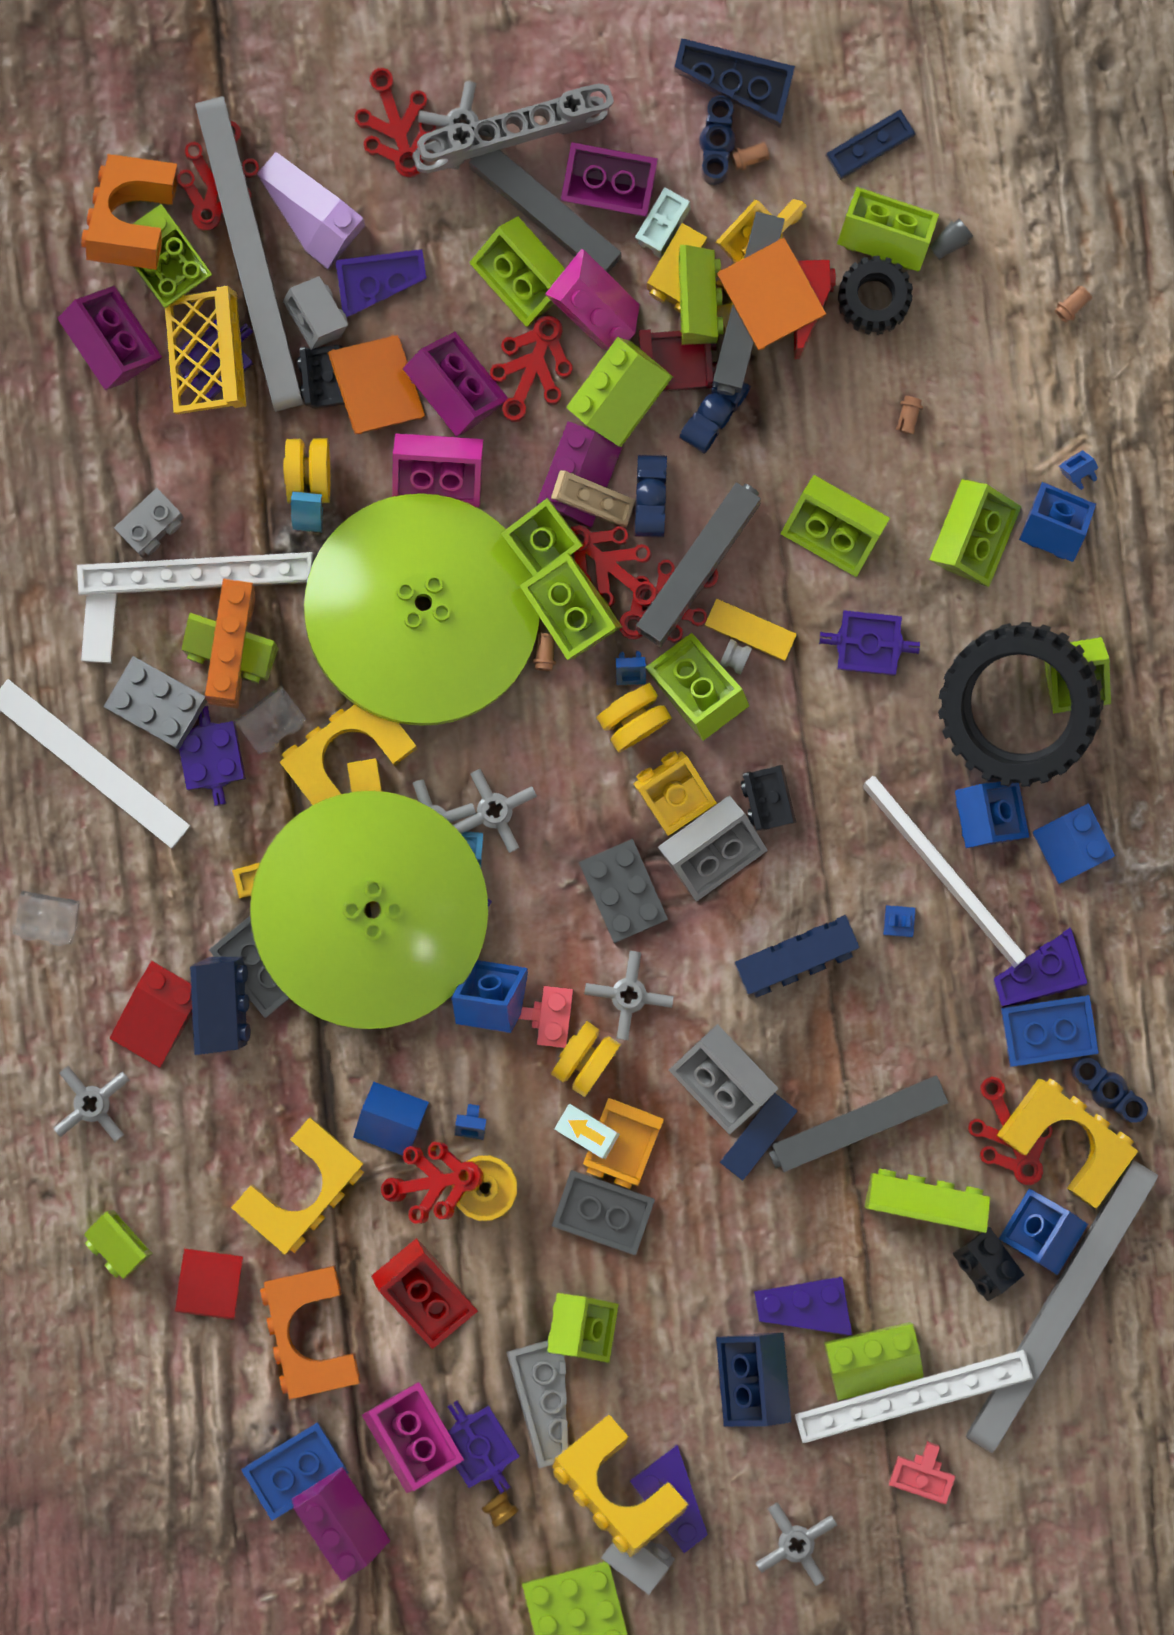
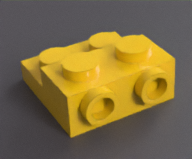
M676 751L666 754L661 759L663 764L654 770L651 767L642 770L636 776L638 780L633 783L668 836L717 804L691 761L682 751L678 754Z

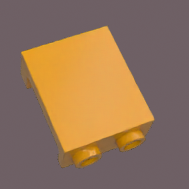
M608 1097L600 1122L620 1133L606 1159H602L588 1150L583 1165L588 1166L586 1172L603 1178L605 1173L616 1177L614 1183L631 1189L632 1184L638 1186L664 1119Z

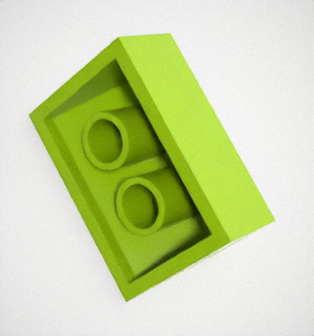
M856 186L837 245L843 246L849 251H858L872 257L880 256V260H885L887 257L892 259L891 263H899L903 269L920 272L939 214Z
M518 216L499 226L469 262L526 327L530 326L554 305L545 293L565 270L561 263Z
M680 245L678 261L682 345L717 343L718 335H723V317H717V306L722 305V288H716L717 273L721 270L720 259H715L714 250Z
M617 337L566 408L588 427L619 447H622L673 376L633 342Z
M813 475L780 534L857 577L890 518Z
M962 479L929 560L946 571L989 587L1022 506L988 484Z
M193 613L189 614L181 649L184 653L188 654L186 659L199 664H204L205 660L210 661L216 621ZM246 632L241 663L242 678L255 683H259L260 679L268 681L279 649L275 641Z
M911 1322L824 1342L837 1401L924 1378L920 1351L914 1326Z

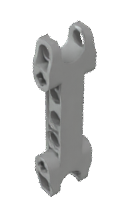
M605 84L580 87L563 93L560 98L470 124L456 123L426 133L417 141L418 148L412 157L417 171L422 173H431L459 166L469 158L555 133L568 134L596 125L607 116V110L613 104L614 99L609 86ZM595 91L602 92L606 97L605 104L603 98L598 96L590 97L591 93ZM600 113L598 117L591 118V116ZM534 117H544L547 121V124H537L534 120ZM515 124L520 129V132L511 133L506 128V125ZM488 132L493 140L483 141L478 133ZM429 139H434V140H435V141H433V142H430V143L424 145V143H425L427 140H429ZM420 155L423 160L436 161L435 164L431 166L424 165L420 160Z

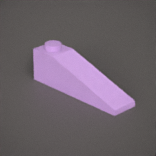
M277 152L272 155L257 173L304 250L329 270L365 227L364 218Z

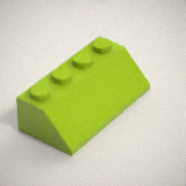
M879 1168L878 1174L871 1173L864 1208L984 1233L987 1232L990 1197L983 1195L984 1189L966 1186L965 1192L954 1190V1183L937 1180L936 1186L925 1184V1177L908 1174L907 1180L895 1178V1171Z

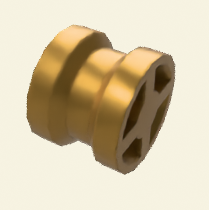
M506 1491L494 1497L481 1508L484 1513L490 1515L492 1525L495 1528L519 1511L516 1505H511L508 1501L509 1495Z

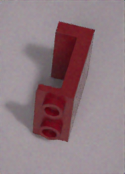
M651 329L639 330L640 349L673 376L662 392L713 388L712 384L718 362H712L711 351H716V343L682 345L681 330L651 333Z

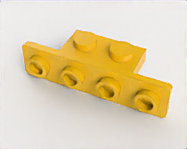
M754 200L716 241L720 248L733 260V264L745 258L756 212L772 215L758 200ZM791 200L777 215V217L785 219L780 239H782V233L788 226L795 224L802 217V211L807 207L803 201ZM718 279L716 285L719 288L724 289L722 283Z

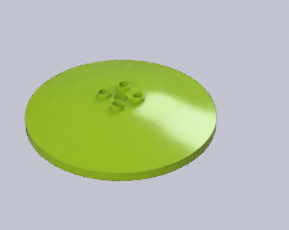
M406 494L377 501L359 510L340 524L323 544L313 562L307 580L304 601L305 627L311 650L319 667L333 686L349 701L377 717L406 725L420 726L450 723L469 717L501 697L523 671L531 655L539 626V615L520 587L521 584L533 576L501 533L506 529L481 509L451 497L434 494ZM424 596L429 598L432 603L430 609L421 611L416 608L415 600L418 597Z
M356 791L340 794L310 806L294 817L275 836L263 855L254 878L250 902L251 928L258 954L265 969L275 984L295 1004L308 1013L337 1025L359 1029L388 1028L414 1021L430 1013L454 994L458 985L464 983L472 971L484 943L488 922V896L485 880L473 850L460 832L445 817L429 806L403 795L381 791ZM370 901H375L380 906V914L374 919L368 918L364 913V906Z

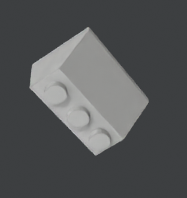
M730 795L658 846L670 867L696 902L768 851L746 814Z
M718 1024L669 1069L674 1077L729 1135L779 1089Z

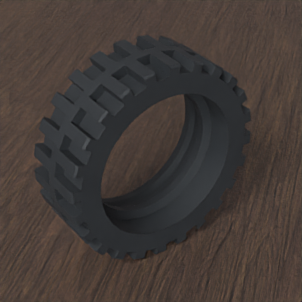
M1022 622L1020 625L1011 626V623L1004 624L995 630L990 629L984 632L977 639L973 640L953 660L952 666L947 670L943 678L945 680L944 686L939 693V699H942V707L938 710L939 719H943L945 724L942 732L945 739L950 737L954 745L951 749L954 755L958 756L961 754L967 761L964 766L970 771L973 768L983 773L981 778L988 781L991 778L1001 780V785L1010 786L1012 783H1021V787H1029L1034 782L1041 781V784L1049 782L1054 776L1058 774L1061 776L1075 762L1077 763L1094 740L1093 738L1101 723L1100 714L1104 700H1101L1100 697L1102 689L1101 680L1096 679L1094 674L1096 667L1093 661L1088 662L1084 657L1083 653L1085 650L1080 645L1075 647L1068 641L1069 636L1062 632L1058 635L1050 631V626L1042 625L1041 627L1031 626V622ZM1028 655L1047 662L1059 672L1068 687L1071 698V713L1068 724L1062 735L1043 750L1020 754L1000 749L983 736L973 718L971 698L978 677L990 664L1007 656Z

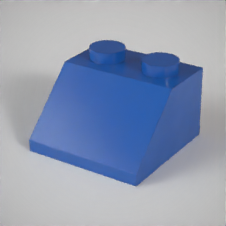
M1042 482L1019 540L1031 547L1040 548L1052 553L1058 558L1074 562L1086 537L1096 504Z
M993 782L955 790L956 805L959 811L962 836L966 848L987 846L1030 837L1019 783L1004 786L1001 785V782Z
M1089 803L1032 832L1058 885L1115 857Z
M477 960L464 983L458 985L452 995L455 1023L511 1033L521 1015L528 968Z
M1028 1189L1000 1235L999 1240L1058 1275L1088 1223L1067 1209Z

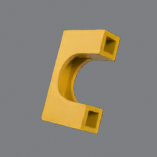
M681 223L647 282L646 289L650 291L649 295L662 303L667 300L676 305L674 309L680 314L679 247L680 245H690L704 248L707 244L706 236ZM732 302L717 306V317H723V333L726 332L733 305Z
M354 704L347 711H344L342 708L335 712L329 718L331 723L323 729L318 726L305 736L307 741L301 746L297 747L294 744L282 754L284 759L280 763L311 804L314 805L341 794L328 777L324 767L326 749L339 735L348 732H359L369 736L377 743L394 766L418 748L399 723L377 717Z
M1049 1078L1046 1082L1045 1080L1038 1079L996 1136L1017 1152L1026 1156L1048 1126L1060 1120H1073L1077 1122L1088 1136L1090 1150L1085 1164L1066 1189L1089 1206L1097 1209L1138 1153L1131 1146L1134 1141L1120 1131L1116 1135L1108 1129L1110 1123L1100 1115L1095 1114L1092 1117L1084 1111L1087 1105L1076 1097L1072 1096L1069 1099L1061 1092L1064 1088L1054 1080Z
M312 1117L307 1119L290 1140L318 1165L321 1171L322 1189L317 1200L304 1210L288 1211L277 1206L257 1187L250 1185L231 1207L283 1254H287L290 1250L295 1254L306 1241L302 1237L309 1228L315 1231L326 1218L322 1215L329 1205L334 1208L345 1196L341 1192L348 1183L354 1185L365 1173L361 1170L365 1163Z
M608 1415L555 1458L552 1468L557 1480L563 1485L567 1484L572 1489L576 1502L581 1507H587L592 1512L596 1525L602 1530L606 1529L612 1535V1541L620 1552H626L632 1557L685 1512L688 1503L669 1482L645 1502L633 1507L615 1505L602 1495L597 1484V1470L604 1462L625 1446L629 1437L615 1420Z

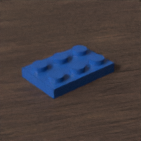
M1090 995L1001 1008L1010 1067L1099 1054Z
M319 1422L241 1469L271 1521L293 1508L292 1498L341 1467L349 1474Z

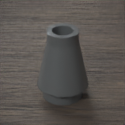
M959 218L955 222L951 221L929 248L940 260L944 256L970 244L968 241L974 236Z

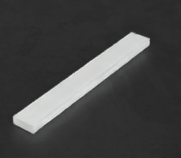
M313 552L77 565L79 595L222 588L223 579L251 582L253 586L307 583L313 565Z
M9 679L0 688V711L173 849L191 827L187 822Z
M873 776L864 783L863 789L1014 968L1023 962L1026 955L878 779Z
M1021 1350L795 1414L802 1443L804 1444L1032 1380L1033 1376L1026 1352Z

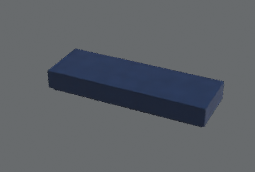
M900 109L827 152L825 156L839 179L842 180L911 139L916 133Z
M774 1093L719 1163L743 1181L793 1118L797 1110Z

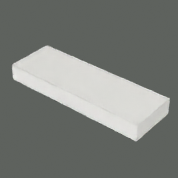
M117 593L86 595L82 662L112 664Z

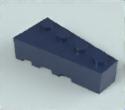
M681 38L674 72L718 95L726 96L731 102L778 127L781 126L795 66Z
M844 915L836 918L835 921L822 924L804 934L794 936L775 946L768 947L735 961L734 965L747 996L754 993L755 998L772 992L770 986L781 982L784 987L798 981L797 975L807 970L810 975L825 970L826 966L824 963L835 959L837 964L849 960L853 958L852 952L860 947L848 918Z

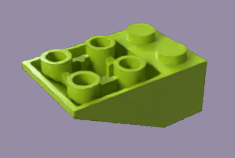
M162 204L133 223L161 228L162 250L157 270L134 267V269L164 308H167L212 276L210 270Z

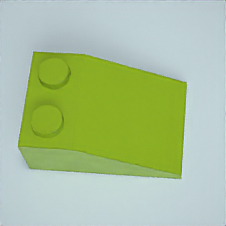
M569 553L520 585L567 660L575 659L622 627L607 602Z
M690 633L646 666L647 672L702 741L749 707L743 689L693 633Z

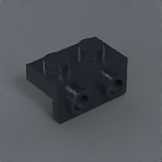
M332 345L313 350L307 347L300 348L297 364L303 379V385L300 387L301 398L306 406L320 409L345 404L328 355L329 351L341 349L343 346Z
M783 765L743 773L744 780L741 781V788L744 797L749 799L751 809H748V818L752 826H755L756 831H765L796 823Z
M990 1227L987 1228L986 1233H979L966 1245L953 1253L960 1268L967 1273L975 1284L977 1291L987 1301L1003 1294L1025 1275Z

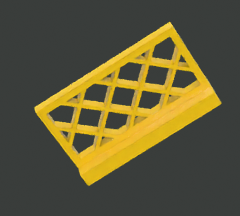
M229 286L216 287V291L184 295L165 308L173 410L175 414L229 406L235 408L247 406L237 292ZM215 299L216 309L209 318L198 311L205 300ZM185 304L190 308V311L181 322L174 318L173 305ZM195 313L206 320L196 335L185 327ZM212 325L218 331V338L210 347L201 337ZM184 329L193 338L182 351L176 346V338ZM199 341L208 351L197 363L188 354ZM213 353L220 358V367L214 375L203 368ZM185 358L195 365V368L186 379L179 375L178 367ZM200 370L211 378L201 391L190 384ZM217 382L222 386L223 399L211 401L205 395ZM187 387H190L198 395L191 404L181 406V395Z

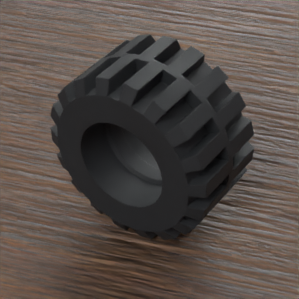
M873 256L871 260H868L867 257L862 258L860 263L857 264L855 262L852 264L849 271H846L842 278L838 292L839 311L841 314H844L846 323L849 324L851 322L854 325L853 329L856 331L862 329L865 330L864 334L871 335V332H876L877 335H880L885 330L890 332L895 329L897 324H901L908 313L913 297L912 283L908 281L909 275L907 271L903 273L901 270L902 266L899 263L896 265L892 264V259L886 257L885 260H880V256ZM870 281L883 283L891 291V304L881 310H872L865 307L858 297L860 286Z

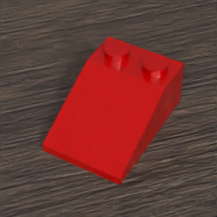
M830 260L798 261L824 309L829 293L834 292V286L836 285L835 268H830ZM818 319L793 332L794 359L801 358Z
M151 961L135 987L110 1039L161 1068L192 1016L191 983L160 964Z
M417 1238L371 1275L378 1291L432 1349L478 1312L477 1308L436 1258Z

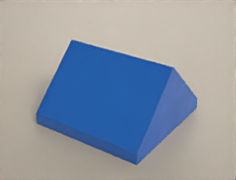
M373 1082L361 1109L353 1137L403 1156L404 1150L414 1145L429 1102Z

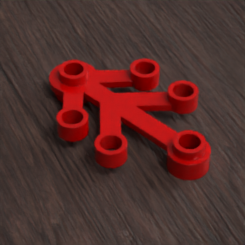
M377 68L370 75V84L375 92L380 93L389 123L371 115V112L367 109H359L355 113V122L360 128L369 127L394 139L398 150L382 144L376 136H368L364 140V149L369 155L378 154L394 162L395 168L401 176L407 178L415 177L420 173L417 171L416 165L414 164L413 167L406 168L404 162L407 159L413 160L412 155L418 148L417 141L424 134L437 130V127L433 125L431 131L425 132L422 129L425 123H419V133L411 147L406 136L419 111L427 106V96L423 91H414L410 95V104L404 116L400 119L391 92L394 83L392 73L386 68ZM380 78L387 80V84L383 87L377 85V80ZM416 96H421L424 98V102L417 105L413 102V99ZM361 114H366L369 116L367 122L362 123L358 120V117ZM371 141L378 143V147L374 150H370L367 147V144Z
M230 121L232 129L235 131L234 137L237 143L241 136V130L237 123ZM190 142L186 145L184 153L186 158L192 161L207 187L205 200L194 185L195 176L190 170L180 171L177 176V183L185 190L194 206L191 215L194 225L201 230L209 231L217 227L223 211L221 203H216L218 191L213 172H211L202 156V147L197 142ZM196 147L199 150V154L191 156L188 153V149ZM249 158L243 161L242 168L245 178H252L258 173L259 165L256 160ZM248 163L253 164L255 171L248 173L244 166ZM184 174L189 175L191 182L184 184L181 182L180 177ZM209 211L212 214V218L204 220L201 217V212Z
M553 316L539 318L534 325V330L514 338L507 337L501 343L502 352L507 356H513L520 347L536 342L532 353L505 364H494L490 369V376L497 383L505 381L508 375L525 369L514 397L508 398L502 407L504 417L510 422H518L524 418L526 414L524 402L536 373L544 388L545 401L550 405H555L561 400V391L555 386L543 358L547 347H549L556 361L555 372L557 376L567 378L572 374V364L566 359L559 342L563 333L562 324ZM546 326H550L554 332L552 335L547 336L543 334V329ZM507 342H513L516 345L513 351H507L504 348ZM561 364H567L569 371L561 373L558 367ZM495 369H502L504 375L501 378L495 377L493 375ZM549 391H556L558 393L557 399H548L547 393ZM512 406H517L520 412L518 415L513 416L509 413V409Z
M581 525L571 527L576 536L581 535L584 537L583 546L573 553L574 560L591 583L592 578L587 574L586 554L595 560L598 592L601 596L605 594L610 596V602L608 603L610 608L614 605L615 597L610 592L609 573L633 591V597L637 603L642 606L651 605L658 595L656 587L650 582H639L616 563L637 560L640 563L648 562L652 556L648 546L639 544L635 548L602 552L593 544L613 541L617 545H623L629 540L628 531L622 526L599 532H590L588 528ZM624 531V539L617 541L615 539L616 532ZM640 549L647 550V556L643 559L637 556ZM646 589L650 590L651 597L643 600L641 597L642 592Z
M667 559L660 561L657 566L659 576L656 589L658 593L675 570L673 562ZM663 564H669L672 570L670 573L664 574L661 572L660 567ZM717 569L712 574V580L707 582L703 588H711L717 583L719 577ZM645 576L636 577L638 581L644 580L646 582H650L649 579ZM648 589L644 590L641 594L643 600L645 593L649 591ZM634 597L631 610L624 613L619 620L622 626L619 629L621 634L630 640L640 639L643 635L638 633L637 630H630L628 623L632 620L639 622L647 611L646 609L642 612L643 606L637 603ZM702 608L688 609L681 620L690 621L694 626L700 627L706 623L707 613ZM696 612L704 615L702 622H695L693 620V615ZM679 625L675 627L680 632L679 637L673 639L669 636L667 639L669 642L676 643L682 639L683 630Z
M988 1077L982 1081L980 1092L985 1099L991 1100L1003 1127L1011 1116L1002 1097L1005 1092V1086L999 1078ZM989 1083H994L997 1086V1091L993 1095L989 1094L986 1090ZM973 1119L968 1123L967 1129L972 1136H983L1011 1147L996 1136L1000 1130L985 1125L980 1119ZM975 1122H979L982 1125V1131L978 1134L974 1133L971 1129L972 1124ZM1047 1127L1048 1134L1045 1137L1040 1136L1026 1156L1012 1148L1016 1157L1014 1159L999 1154L992 1146H986L980 1151V1159L986 1164L994 1163L1012 1170L1016 1180L1021 1184H1036L1043 1176V1166L1039 1158L1046 1140L1052 1135V1127ZM987 1149H991L994 1152V1158L991 1161L985 1160L983 1156ZM1029 1164L1033 1167V1173L1030 1176H1025L1023 1174V1167Z
M443 1142L431 1143L428 1147V1155L431 1159L442 1160L453 1173L444 1174L423 1155V1151L419 1147L409 1146L403 1152V1160L407 1164L416 1165L428 1177L404 1181L400 1178H388L381 1185V1194L384 1199L391 1202L404 1200L407 1193L429 1190L420 1205L413 1206L409 1210L408 1216L412 1223L424 1224L427 1222L429 1212L433 1206L434 1215L438 1219H450L454 1215V1208L464 1193L475 1190L483 1181V1172L476 1163L471 1161L461 1162L448 1150L447 1145ZM439 1146L440 1154L437 1156L436 1149ZM413 1151L415 1152L414 1160L411 1159V1153ZM466 1172H468V1174H469V1177H468V1180H467V1181H466V1178H465ZM454 1185L446 1201L437 1202L446 1186ZM391 1186H393L392 1194L390 1193ZM444 1205L446 1207L445 1215L442 1214V1208ZM418 1210H420L421 1217L419 1220L417 1218Z

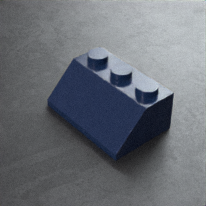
M208 957L191 965L194 1055L238 1050L248 1044L247 1041L250 1039L251 1029L250 1025L246 1022L249 997L245 994L248 969L244 965V958Z
M784 1332L716 1337L724 1427H760L791 1423Z

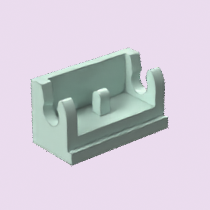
M664 187L635 236L638 244L642 248H645V246L650 248L653 254L661 259L681 223H683L689 213L690 201Z

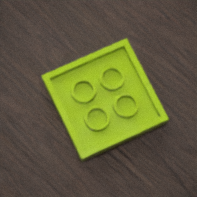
M605 1561L522 1583L535 1635H628L611 1568Z

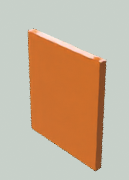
M785 238L778 239L771 245L717 273L720 282L758 351L765 349L766 346L826 315Z
M391 335L390 337L341 349H333L328 352L355 435L416 419L420 420L425 417L415 384L402 369L407 364V360L398 335Z

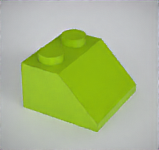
M549 498L545 499L501 533L532 576H535L567 553L571 555L583 546Z
M1102 637L1070 642L1075 647L1080 645L1085 650L1083 655L1088 662L1093 661L1096 667L1094 674L1097 680H1101L1102 684L1100 697L1101 700H1104L1103 705L1111 704L1110 660ZM1045 662V672L1053 714L1071 711L1070 693L1064 679L1055 668Z
M114 1210L106 1211L83 1234L88 1239L85 1242L86 1246L96 1256L100 1253L108 1261L105 1267L115 1278L119 1275L123 1279L127 1278L153 1254Z
M557 1293L556 1301L553 1305V1319L551 1331L548 1335L547 1352L610 1363L619 1304L585 1296Z

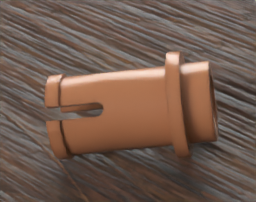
M764 141L741 150L738 147L735 149V152L731 153L734 168L736 170L741 168L742 171L746 170V166L770 159L769 151Z
M1078 286L1063 303H1057L1058 308L1055 310V313L1066 323L1069 320L1073 321L1076 318L1075 314L1092 299V296L1083 286Z
M905 396L904 401L900 402L903 406L896 431L914 435L919 410L923 409L921 399Z
M537 634L536 659L532 661L535 664V670L552 671L553 666L556 665V661H553L555 640L551 634Z

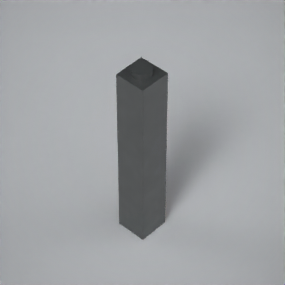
M501 150L470 158L469 166L474 173L574 257L581 249H584L607 273L619 262L621 251Z
M756 212L745 258L780 239L785 219ZM732 305L712 387L717 388V392L734 396L735 392L741 394L754 343L734 305Z
M737 482L734 484L637 623L636 630L638 633L659 647L663 646L760 507L761 498L758 497L759 492L748 484L743 486Z
M936 1075L771 1144L773 1151L769 1152L775 1169L781 1167L782 1171L786 1172L948 1103V1100Z

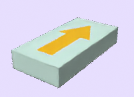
M568 1104L555 1127L556 1131L602 1159L607 1158L620 1133L571 1104Z

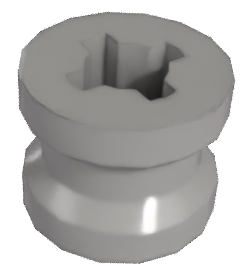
M730 639L720 665L723 668L729 666L734 669L735 673L741 675L752 648L749 646L741 647L735 640Z

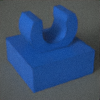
M1083 450L1058 465L1062 474L1081 490L1084 488L1081 479L1088 475L1089 479L1093 482L1097 480L1094 471L1099 467L1095 459Z
M636 651V657L625 658L624 652H620L619 658H616L617 685L646 684L645 657H641L640 651Z
M886 905L883 935L913 938L916 908Z
M468 1104L466 1116L457 1114L455 1136L484 1140L486 1119L478 1118L479 1105Z

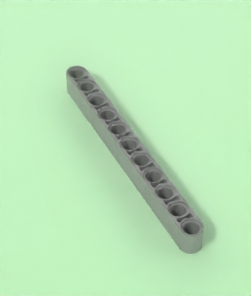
M224 96L195 103L274 410L277 412L303 405Z
M1133 1159L1121 1174L1016 1352L1025 1350L1033 1379L993 1390L966 1435L967 1439L990 1453L995 1451L1155 1184L1158 1174Z

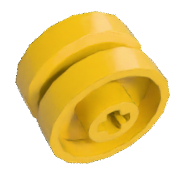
M313 438L309 446V457H306L305 443L302 439H286L283 473L288 504H291L292 491L307 493V485H310V493L322 494V503H330L331 467L328 438Z
M650 683L623 695L596 717L604 731L613 730L620 725L623 726L610 739L618 753L642 741L672 719L664 705H658L646 711L648 707L656 702L658 697Z
M586 1021L576 1036H572L559 1055L560 1060L551 1072V1075L565 1082L571 1077L575 1069L578 1070L580 1073L573 1082L572 1089L583 1097H586L621 1046L619 1042L608 1036L601 1041L597 1049L593 1048L592 1045L599 1036V1029Z
M492 1155L476 1156L467 1160L476 1163L483 1172L482 1182H488L491 1188L490 1192L486 1194L482 1193L479 1187L473 1191H466L458 1202L457 1207L466 1216L478 1221H490L503 1216L512 1207L517 1196V1179L512 1168L504 1160ZM466 1172V1176H465L466 1181H467V1180H468V1177H469L468 1172Z

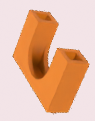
M108 154L105 166L101 165L99 169L98 182L100 187L95 186L93 204L95 206L88 210L87 225L89 228L88 230L84 229L82 233L81 247L86 248V260L157 270L162 250L161 228L126 223L116 218L112 212L118 206L130 201H147L173 205L178 185V168L176 163Z
M223 579L205 691V697L209 705L236 709L239 707L243 681L241 677V663L248 622H252L256 596L253 583L230 579Z
M336 1265L265 1281V1288H261L260 1293L263 1305H269L271 1317L267 1318V1326L270 1335H275L277 1346L273 1347L276 1364H282L284 1375L279 1376L282 1393H288L290 1400L359 1384L361 1379L355 1352L333 1358L315 1360L302 1355L295 1348L290 1337L292 1317L302 1305L342 1294Z

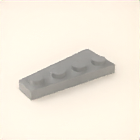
M548 1340L506 1352L538 1468L553 1465L555 1458L568 1448L567 1395L565 1392L566 1361L564 1355L547 1352Z

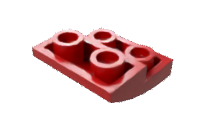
M184 1248L175 1312L234 1320L244 1261L243 1256Z

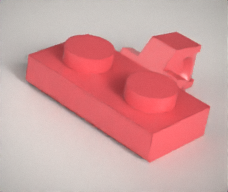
M544 986L542 1002L535 1001L534 1008L522 1007L519 1019L531 1020L532 1028L539 1029L537 1045L565 1048L567 1045L573 989Z
M927 1441L923 1455L916 1454L914 1461L901 1456L897 1457L889 1486L946 1505L955 1475L940 1470L942 1463L936 1461L940 1447Z

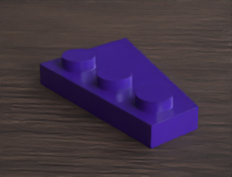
M423 249L336 260L341 306L346 318L426 279Z
M1071 927L1026 957L1017 967L1011 966L993 979L1001 1008L1087 985L1088 982Z
M842 1276L754 1291L760 1322L852 1336Z
M676 1444L633 1477L630 1482L644 1501L669 1482L688 1503L685 1512L666 1528L683 1553H685L708 1534L678 1445Z

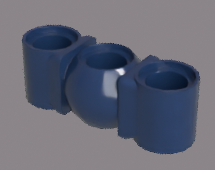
M722 95L715 96L709 101L706 126L701 131L699 137V144L703 151L702 177L705 182L711 185H719L726 179L729 154L734 150L736 144V137L732 130L733 103L729 98ZM721 106L728 111V114L724 117H716L712 110L715 107ZM714 135H720L725 139V143L721 146H715L709 139ZM716 163L722 167L723 171L720 174L713 175L708 172L707 167L710 164Z
M743 382L741 394L735 392L734 396L717 392L716 387H713L711 394L705 397L697 412L688 420L679 438L705 454L714 443L716 437H718L719 430L726 426L733 412L742 404L751 386Z
M638 455L635 516L636 537L664 538L667 456Z
M1091 1058L1080 1059L1074 1063L1072 1067L1073 1079L1083 1085L1087 1091H1091L1092 1098L1098 1106L1104 1109H1112L1111 1111L1119 1114L1122 1120L1129 1123L1140 1122L1146 1117L1148 1113L1147 1103L1142 1098L1136 1096L1132 1090H1128L1127 1082L1121 1075L1115 1072H1107V1069L1102 1068L1096 1060ZM1084 1063L1090 1064L1094 1070V1074L1089 1080H1084L1079 1074V1069ZM1107 1082L1113 1083L1117 1089V1093L1112 1099L1106 1098L1102 1092V1088ZM1130 1101H1135L1140 1107V1112L1135 1118L1129 1117L1125 1111L1126 1105Z

